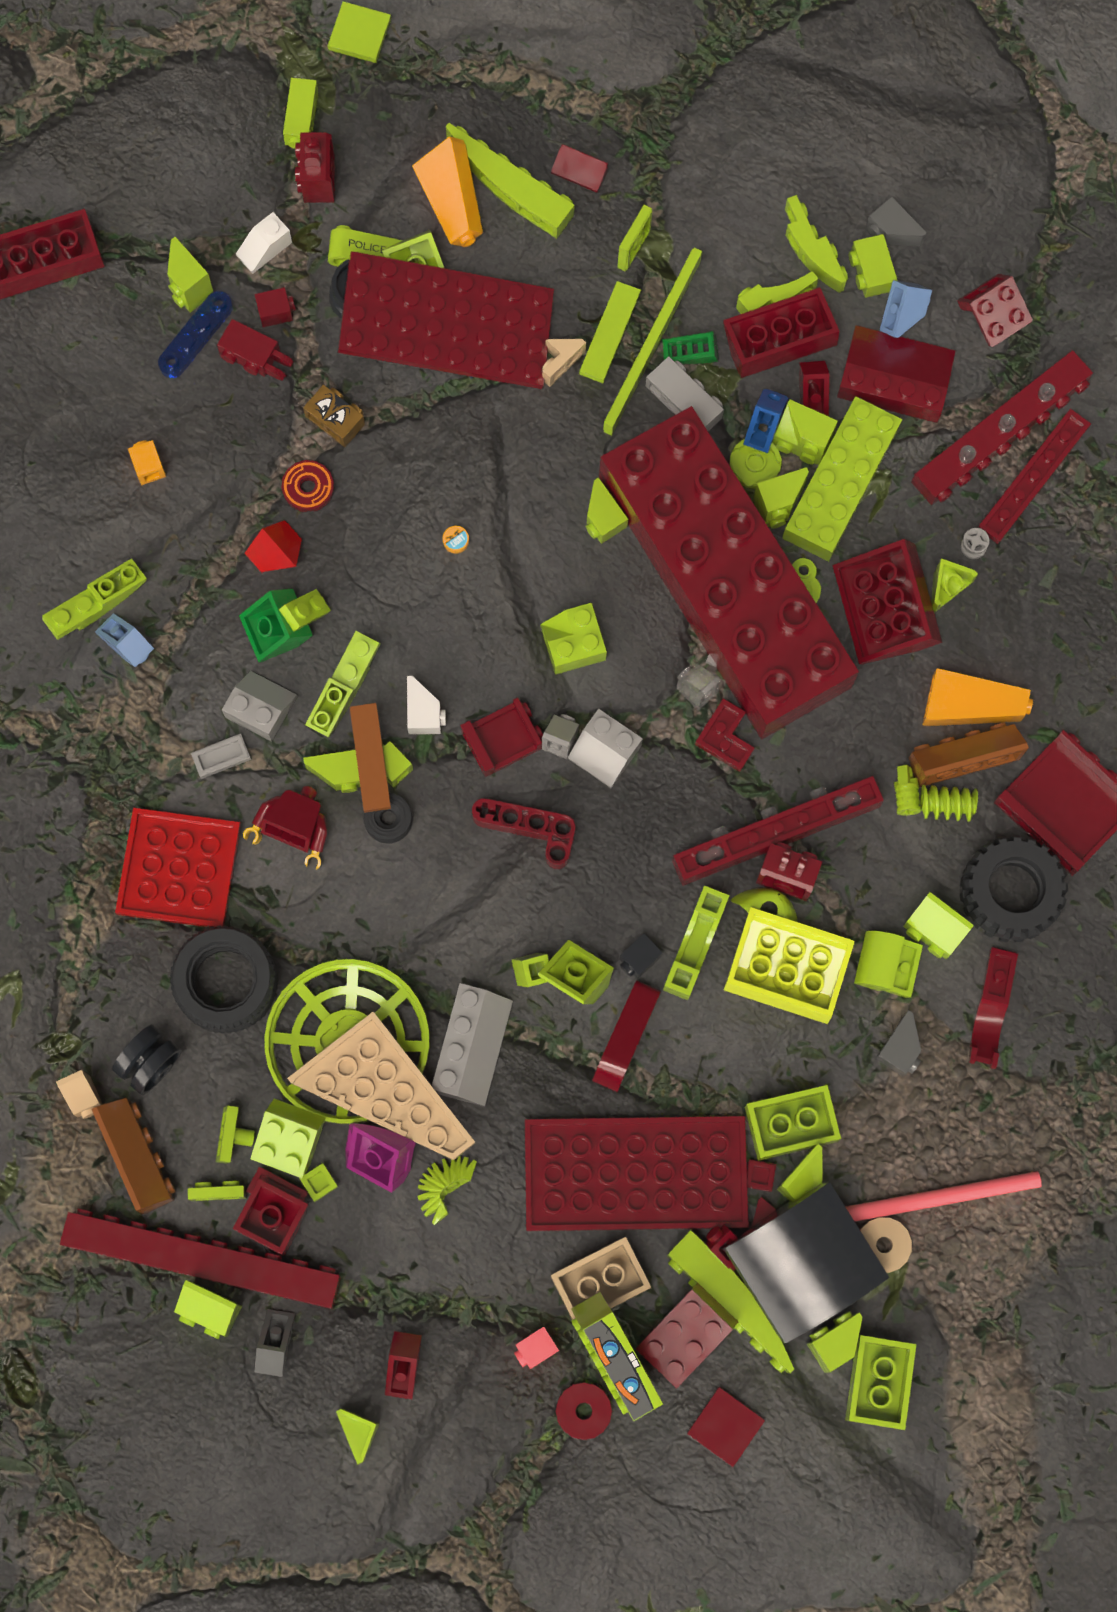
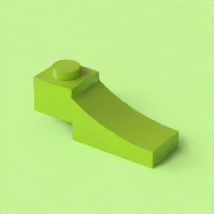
M811 271L795 281L780 286L762 288L758 284L752 289L747 287L738 295L736 309L740 314L816 289L818 277Z

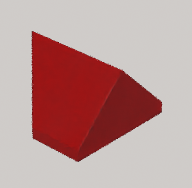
M284 520L262 528L246 550L245 555L261 573L296 567L302 539Z

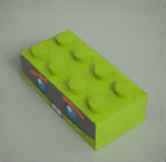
M601 1292L571 1308L575 1319L571 1320L623 1415L629 1412L631 1418L635 1421L663 1405Z

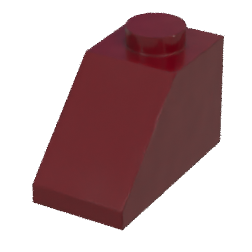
M799 362L801 405L829 417V371L826 362Z
M394 1331L388 1360L386 1396L413 1399L422 1335Z

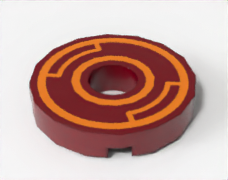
M304 460L293 464L287 469L282 478L281 488L285 500L292 508L300 512L318 511L331 500L334 492V482L331 473L324 465L316 461ZM305 481H312L315 484V488L311 492H304L301 490V485Z

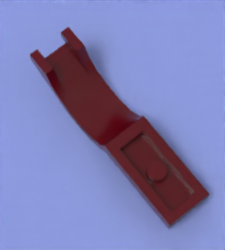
M993 947L989 951L981 998L972 1029L969 1063L974 1064L977 1061L989 1064L992 1069L997 1068L1000 1032L1009 1005L1018 958L1017 953Z

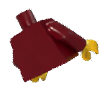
M303 786L299 794L286 790L281 796H275L263 802L252 821L253 827L247 828L244 831V839L247 840L250 833L255 832L256 837L252 842L254 845L260 843L262 834L307 853L311 849V854L305 859V865L308 867L309 859L315 857L318 859L316 870L319 869L322 864L319 854L323 852L328 832L325 816L320 813L321 804L314 800L317 795L316 790L309 786Z

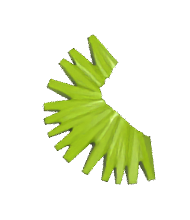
M458 1156L457 1162L456 1159H451V1166L449 1167L444 1158L442 1159L444 1172L440 1170L436 1163H433V1170L429 1167L427 1168L432 1177L425 1173L422 1174L427 1180L420 1178L419 1181L424 1185H418V1189L427 1193L417 1197L419 1201L428 1200L421 1207V1210H427L424 1214L426 1217L435 1213L432 1221L433 1225H436L449 1214L443 1201L445 1196L461 1185L471 1181L477 1161L473 1160L468 1166L469 1158L464 1157L463 1161H461V1156Z

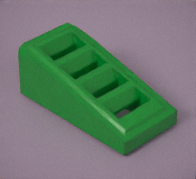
M714 332L662 339L664 360L670 357L674 362L679 361L682 365L719 361L717 338ZM704 344H708V352L704 351ZM683 345H687L688 355H683ZM693 345H698V353L694 354ZM672 346H677L676 357H673Z

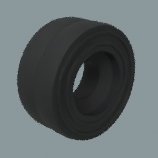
M389 793L391 809L363 814L368 834L376 841L386 844L402 840L409 833L413 821L409 804L401 796ZM386 811L393 812L396 816L395 822L391 825H384L380 821L381 815Z

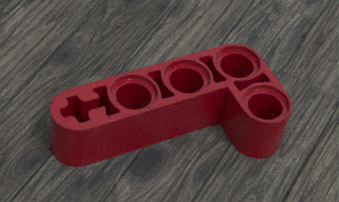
M479 799L473 804L472 818L477 826L548 841L546 846L547 864L553 869H562L568 864L575 835V823L571 817L491 799ZM483 808H487L489 813L486 814L485 818H481L479 813L483 811ZM496 810H500L498 813V822L495 821ZM507 813H513L518 819L513 824H507L503 821V817ZM539 818L544 822V826L541 829H533L529 825L530 821ZM559 824H566L571 830L568 834L561 835L556 832V827ZM559 849L563 851L565 857L560 861L553 860L550 857V853L553 850Z
M636 980L592 1080L593 1082L618 1092L661 990Z

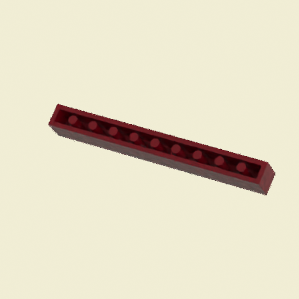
M77 1208L76 1214L71 1212L67 1214L59 1245L329 1309L334 1308L341 1276L335 1274L336 1269L320 1265L319 1270L308 1268V1262L293 1259L292 1264L281 1262L282 1256L266 1253L265 1258L255 1256V1250L239 1246L238 1251L227 1249V1243L212 1240L211 1245L200 1243L201 1237L185 1234L184 1239L174 1237V1231L159 1227L157 1232L146 1230V1224L131 1221L130 1226L119 1224L120 1218L104 1215L103 1220L93 1218V1212Z

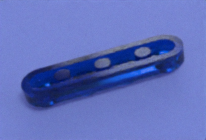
M222 291L211 293L160 355L158 366L165 377H179L231 314L233 306L228 294ZM218 300L223 302L220 306L214 305ZM173 359L175 360V363L173 365H168L167 361Z

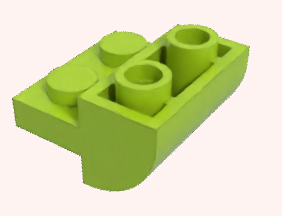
M866 931L854 984L876 991H886L901 997L911 998L923 945L905 940V937L896 934Z

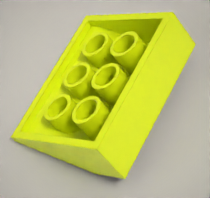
M750 907L724 991L828 1024L833 1015L855 941Z

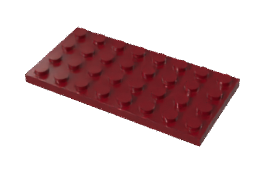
M351 251L337 353L542 389L544 386L542 368L547 358L548 347L546 346V340L549 339L554 289Z
M745 1116L525 1119L526 1231L713 1229L716 1226L721 1228L723 1225L727 1228H748Z

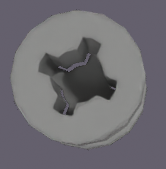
M980 528L968 530L961 542V551L964 556L969 559L981 558L989 545L988 534Z

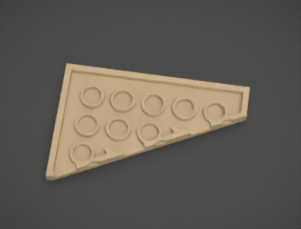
M374 1012L287 1078L293 1085L409 1138L452 1160H455L475 1144L472 1137Z

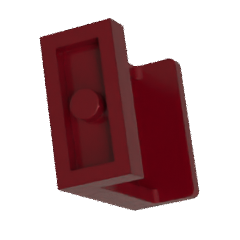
M518 697L513 699V703L472 724L468 721L460 725L461 733L485 777L542 749L541 740L543 734L538 725L533 727L529 719L532 716L526 702L521 703Z

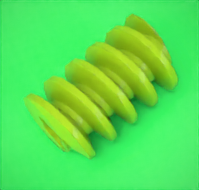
M922 785L920 807L921 811H923L924 819H927L930 812H933L935 820H938L941 812H943L948 821L951 814L955 813L957 821H960L962 814H965L967 822H970L976 813L978 803L977 788L970 795L968 788L964 787L960 794L958 788L953 787L949 794L946 786H942L938 793L935 785H932L928 792L926 786Z

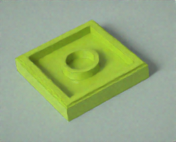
M343 1L328 43V50L377 63L391 21V15Z
M643 205L619 246L617 268L623 271L628 270L651 230L652 208Z

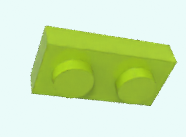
M317 589L285 604L279 609L293 632L324 617L331 611Z
M224 1181L223 1187H212L211 1182L195 1183V1188H188V1200L247 1199L246 1187L239 1186V1181Z

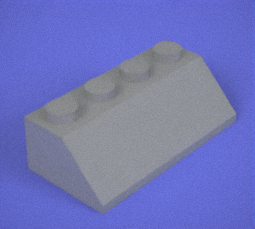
M459 984L432 1087L438 1095L485 1107L511 1011L512 1000L484 989Z

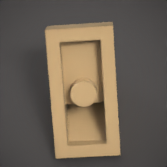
M583 339L546 340L547 351L553 357L544 364L542 376L544 377V382L549 387L586 352V342Z

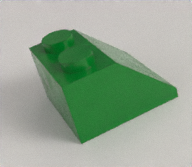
M293 589L271 590L239 615L258 662L266 661L293 650L313 636L309 625L293 632L279 611L285 604L297 599Z

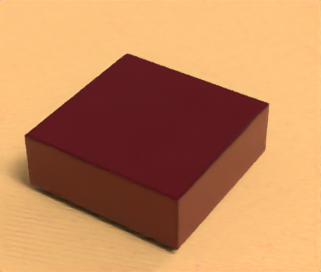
M749 1159L747 1166V1188L772 1192L776 1164Z

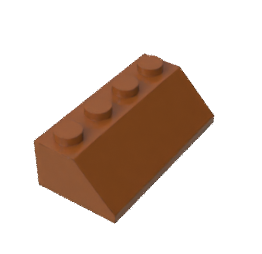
M1000 723L990 727V731L981 733L980 730H974L966 733L965 738L955 740V737H949L939 741L940 745L930 747L929 744L917 746L908 759L914 777L918 778L920 788L922 785L928 786L1018 761L1029 747L1015 724L1006 726L1005 723Z
M124 1098L93 1108L92 1112L135 1210L144 1215L174 1201L172 1193L176 1192L170 1178H164L162 1174L163 1161L159 1153H153L150 1147L153 1139L148 1128H142L138 1118H141L142 1114L137 1103L131 1104L129 1099Z

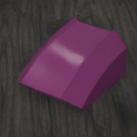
M349 1124L345 1147L346 1168L392 1193L405 1181L411 1170L416 1142L398 1133L376 1126Z

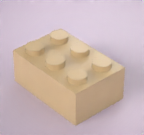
M626 1237L550 1276L572 1320L575 1319L571 1308L601 1292L608 1306L612 1309L651 1288Z

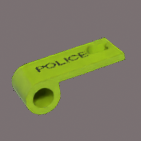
M339 225L331 230L328 263L338 267L345 260L349 259L351 251L385 257L382 250L403 240L351 230L348 226Z

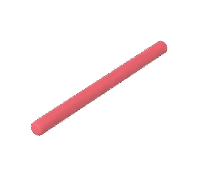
M1034 1171L845 1207L854 1222L1040 1188L1041 1178L1039 1172Z

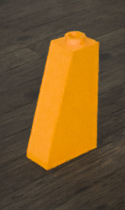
M449 136L412 165L450 244L468 247L476 241L475 238L481 235L483 230L466 145L463 140Z
M937 668L932 677L922 725L941 726L1021 722L1026 714L1030 715L1033 699H1029L1031 690Z

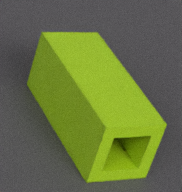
M291 78L283 130L285 145L295 149V143L300 142L301 132H313L318 98L316 80Z

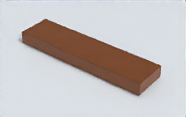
M377 704L351 706L350 714L364 813L391 809Z

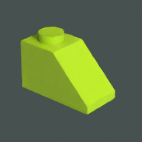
M598 477L593 483L586 529L593 539L597 538L602 544L626 529L628 518Z
M355 750L303 758L306 769L336 791L341 790L342 793L357 791V787H360Z

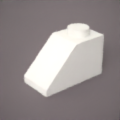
M272 212L252 228L237 251L236 256L253 274L292 243L290 230Z
M407 676L408 733L441 734V726H446L445 710H440V701L413 676Z

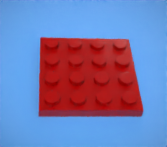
M133 808L115 914L209 928L224 927L241 827L240 822Z

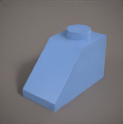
M893 280L880 331L899 338L926 315L932 290L916 283Z
M114 613L95 631L116 653L134 667L144 662L148 658L149 653L154 649L135 627Z

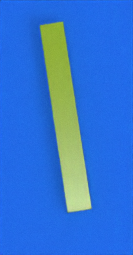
M697 248L691 250L604 421L603 430L605 433L613 435L701 262V250Z

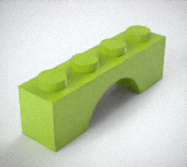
M707 886L703 887L663 991L689 1000L730 895Z

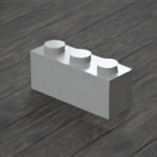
M667 357L646 377L645 386L675 415L692 406L707 431L712 429L722 419L724 412L722 403L715 396L710 397L704 391L705 388L702 383L696 378L692 379L679 361L674 362L670 357Z

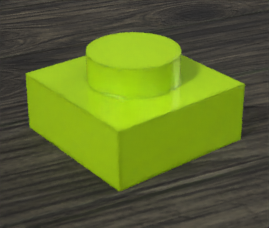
M323 1163L305 1174L303 1178H299L314 1202L338 1188Z

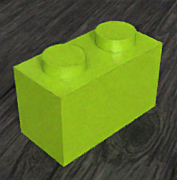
M884 234L853 242L852 249L849 251V261L852 267H856L858 274L856 275V284L858 289L863 291L865 298L890 292L892 282L897 280Z

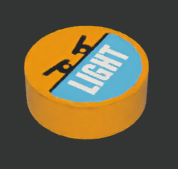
M451 526L443 534V545L451 553H461L469 545V535L463 527Z

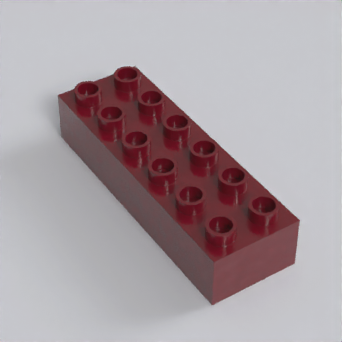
M692 406L600 457L599 478L628 518L630 529L708 655L710 654L716 663V668L742 710L746 712L747 718L761 740L852 688L859 673L857 667Z

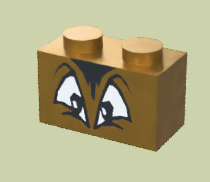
M323 384L303 407L305 417L343 447H346L364 427V413L357 405L353 403L349 405L345 402L342 394L335 388L329 389Z

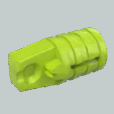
M909 765L898 766V781L894 782L897 814L903 816L918 814L921 812L918 778L913 777V771Z

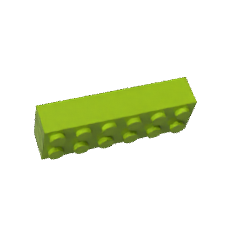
M855 396L789 520L782 539L828 562L830 561L902 422L901 418Z

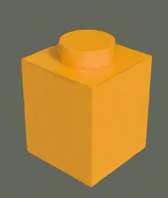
M146 440L139 441L133 447L128 448L141 485L166 477L153 440L149 442Z

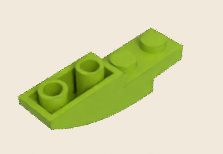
M797 195L787 198L785 211L791 223L787 225L785 235L791 247L803 264L810 271H813L819 280L839 293L844 291L848 275L844 266H840L836 259L838 254L834 244H830L826 236L818 239L815 226L810 225L807 219V208L803 202L800 203Z
M131 558L87 584V589L42 615V620L56 639L59 640L77 628L79 631L115 608L144 584L147 578Z
M355 631L332 678L329 677L305 724L306 726L327 737L331 736L361 687L381 643Z

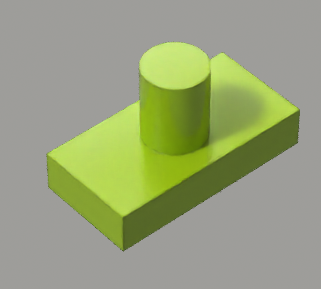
M223 1107L215 1161L217 1163L227 1164L231 1162L233 1144L250 1147L253 1145L254 1130L236 1128L238 1107Z

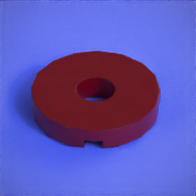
M589 1383L574 1384L564 1390L558 1399L556 1407L557 1421L563 1431L572 1438L581 1440L592 1439L603 1433L610 1423L612 1414L610 1400L605 1392L596 1385ZM580 1403H587L592 1408V1414L586 1420H582L576 1415V1407Z

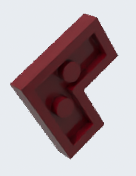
M723 698L696 740L695 745L741 772L755 749L733 735L746 712Z

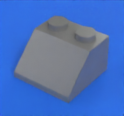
M250 671L234 687L222 708V712L225 718L272 742L295 702L297 695Z
M598 709L583 729L567 759L612 788L642 746L643 738Z

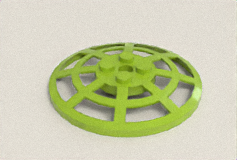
M355 959L334 960L321 963L306 970L293 979L281 992L267 1020L265 1055L275 1084L294 1106L325 1117V1122L358 1124L369 1120L359 1115L348 1116V1110L338 1105L337 1114L331 1115L313 1109L302 1102L296 1096L302 1088L293 1084L287 1086L282 1079L275 1059L274 1043L291 1045L292 1059L296 1069L299 1070L304 1066L299 1046L315 1047L318 1055L367 1017L364 1013L356 1011L357 995L371 999L381 1006L375 1012L381 1022L389 1015L395 1026L396 1041L404 1052H421L417 1068L422 1074L427 1064L430 1047L429 1028L419 999L399 976L371 962ZM347 969V986L331 988L314 996L304 985L312 978L323 973ZM358 971H368L379 975L393 983L399 990L387 1001L374 991L358 987ZM297 992L306 1005L297 1016L292 1033L275 1032L276 1023L288 999ZM346 995L345 1010H340L330 1015L321 1004L332 997ZM406 998L413 1006L418 1017L421 1041H405L403 1024L395 1009ZM313 1011L322 1021L316 1036L300 1035L304 1021Z

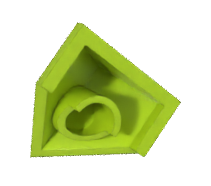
M941 558L933 574L931 603L934 613L972 584L978 573L973 569Z

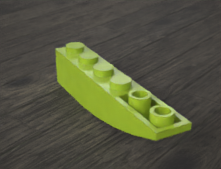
M448 123L446 125V137L450 136L464 141L470 170L512 210L557 239L574 217L575 205L572 200L564 194L559 195L554 192L546 182L538 181L531 177V174L525 168H518L510 163V160L501 153L496 154L482 140L473 139L464 128L460 126L455 127Z
M690 1230L667 1255L670 1259L668 1265L679 1275L684 1272L691 1279L688 1284L692 1288L699 1283L738 1321L734 1329L740 1334L745 1331L752 1338L749 1343L759 1353L765 1351L770 1355L772 1359L769 1362L780 1373L784 1370L787 1373H791L794 1367L785 1347L749 1289L731 1268L728 1269L708 1246Z

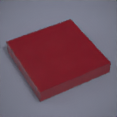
M718 1387L687 1434L731 1467H734L765 1420Z

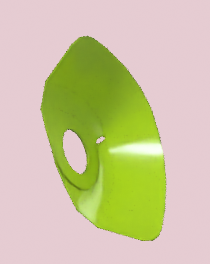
M767 887L754 888L741 892L731 899V902L740 905L748 913L750 907L761 910L760 908L763 903L771 901L777 905V916L798 922L791 901L778 890Z

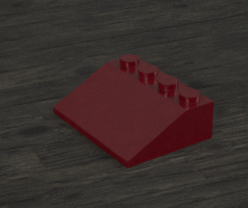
M855 325L837 398L853 402L856 396L880 409L938 423L948 390L956 350L901 336L896 338L881 331Z
M902 539L832 565L860 665L917 652L942 643L914 543Z

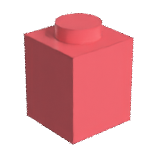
M542 1327L516 1344L518 1351L514 1354L522 1367L528 1365L532 1369L559 1350L545 1327Z

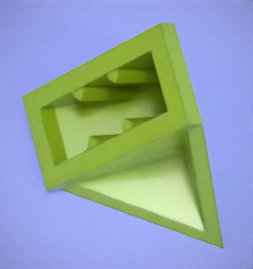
M345 1409L337 1410V1416L358 1465L365 1461L379 1423Z

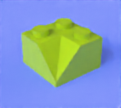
M789 400L772 443L783 453H793L807 464L815 463L819 465L833 438L838 421L793 400Z
M592 603L567 609L540 624L555 675L606 661L607 651Z

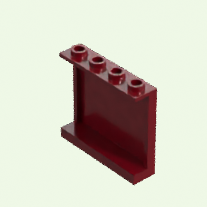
M1063 730L1026 770L999 795L994 803L1031 838L1036 839V843L1040 846L1043 844L1048 846L1050 849L1047 852L1052 857L1056 854L1060 859L1059 864L1073 876L1117 831V774L1110 769L1106 770L1100 764V759L1093 752H1087L1080 746V741L1072 733L1067 734Z

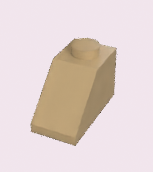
M83 1070L56 1081L58 1088L76 1117L89 1118L94 1115L92 1112L93 1108L103 1105L91 1077Z

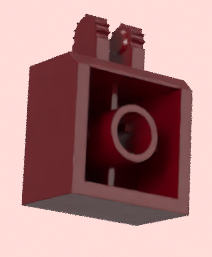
M301 132L300 142L295 143V154L298 166H295L297 191L302 193L304 203H334L335 153L332 135L326 132Z
M777 842L775 845L771 843L765 855L756 884L807 901L813 890L822 861L817 860L818 857L809 852L803 851L802 854L791 850L792 847L787 844Z

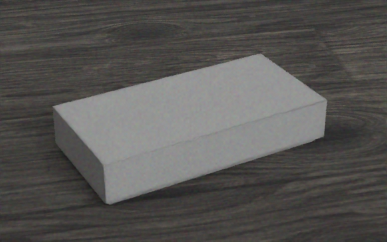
M241 734L191 753L201 779L251 760Z

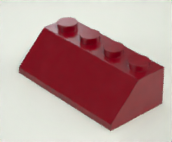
M820 287L723 320L731 357L740 378L837 346L840 332Z

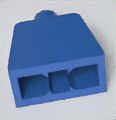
M763 389L755 406L743 445L768 453L788 401L787 396ZM760 424L768 425L766 432L758 428Z

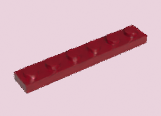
M1069 409L978 528L984 530L992 541L999 544L1088 430L1091 423L1072 409Z

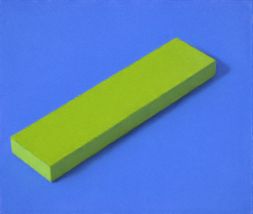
M619 281L616 282L579 375L604 383L641 294L640 289Z

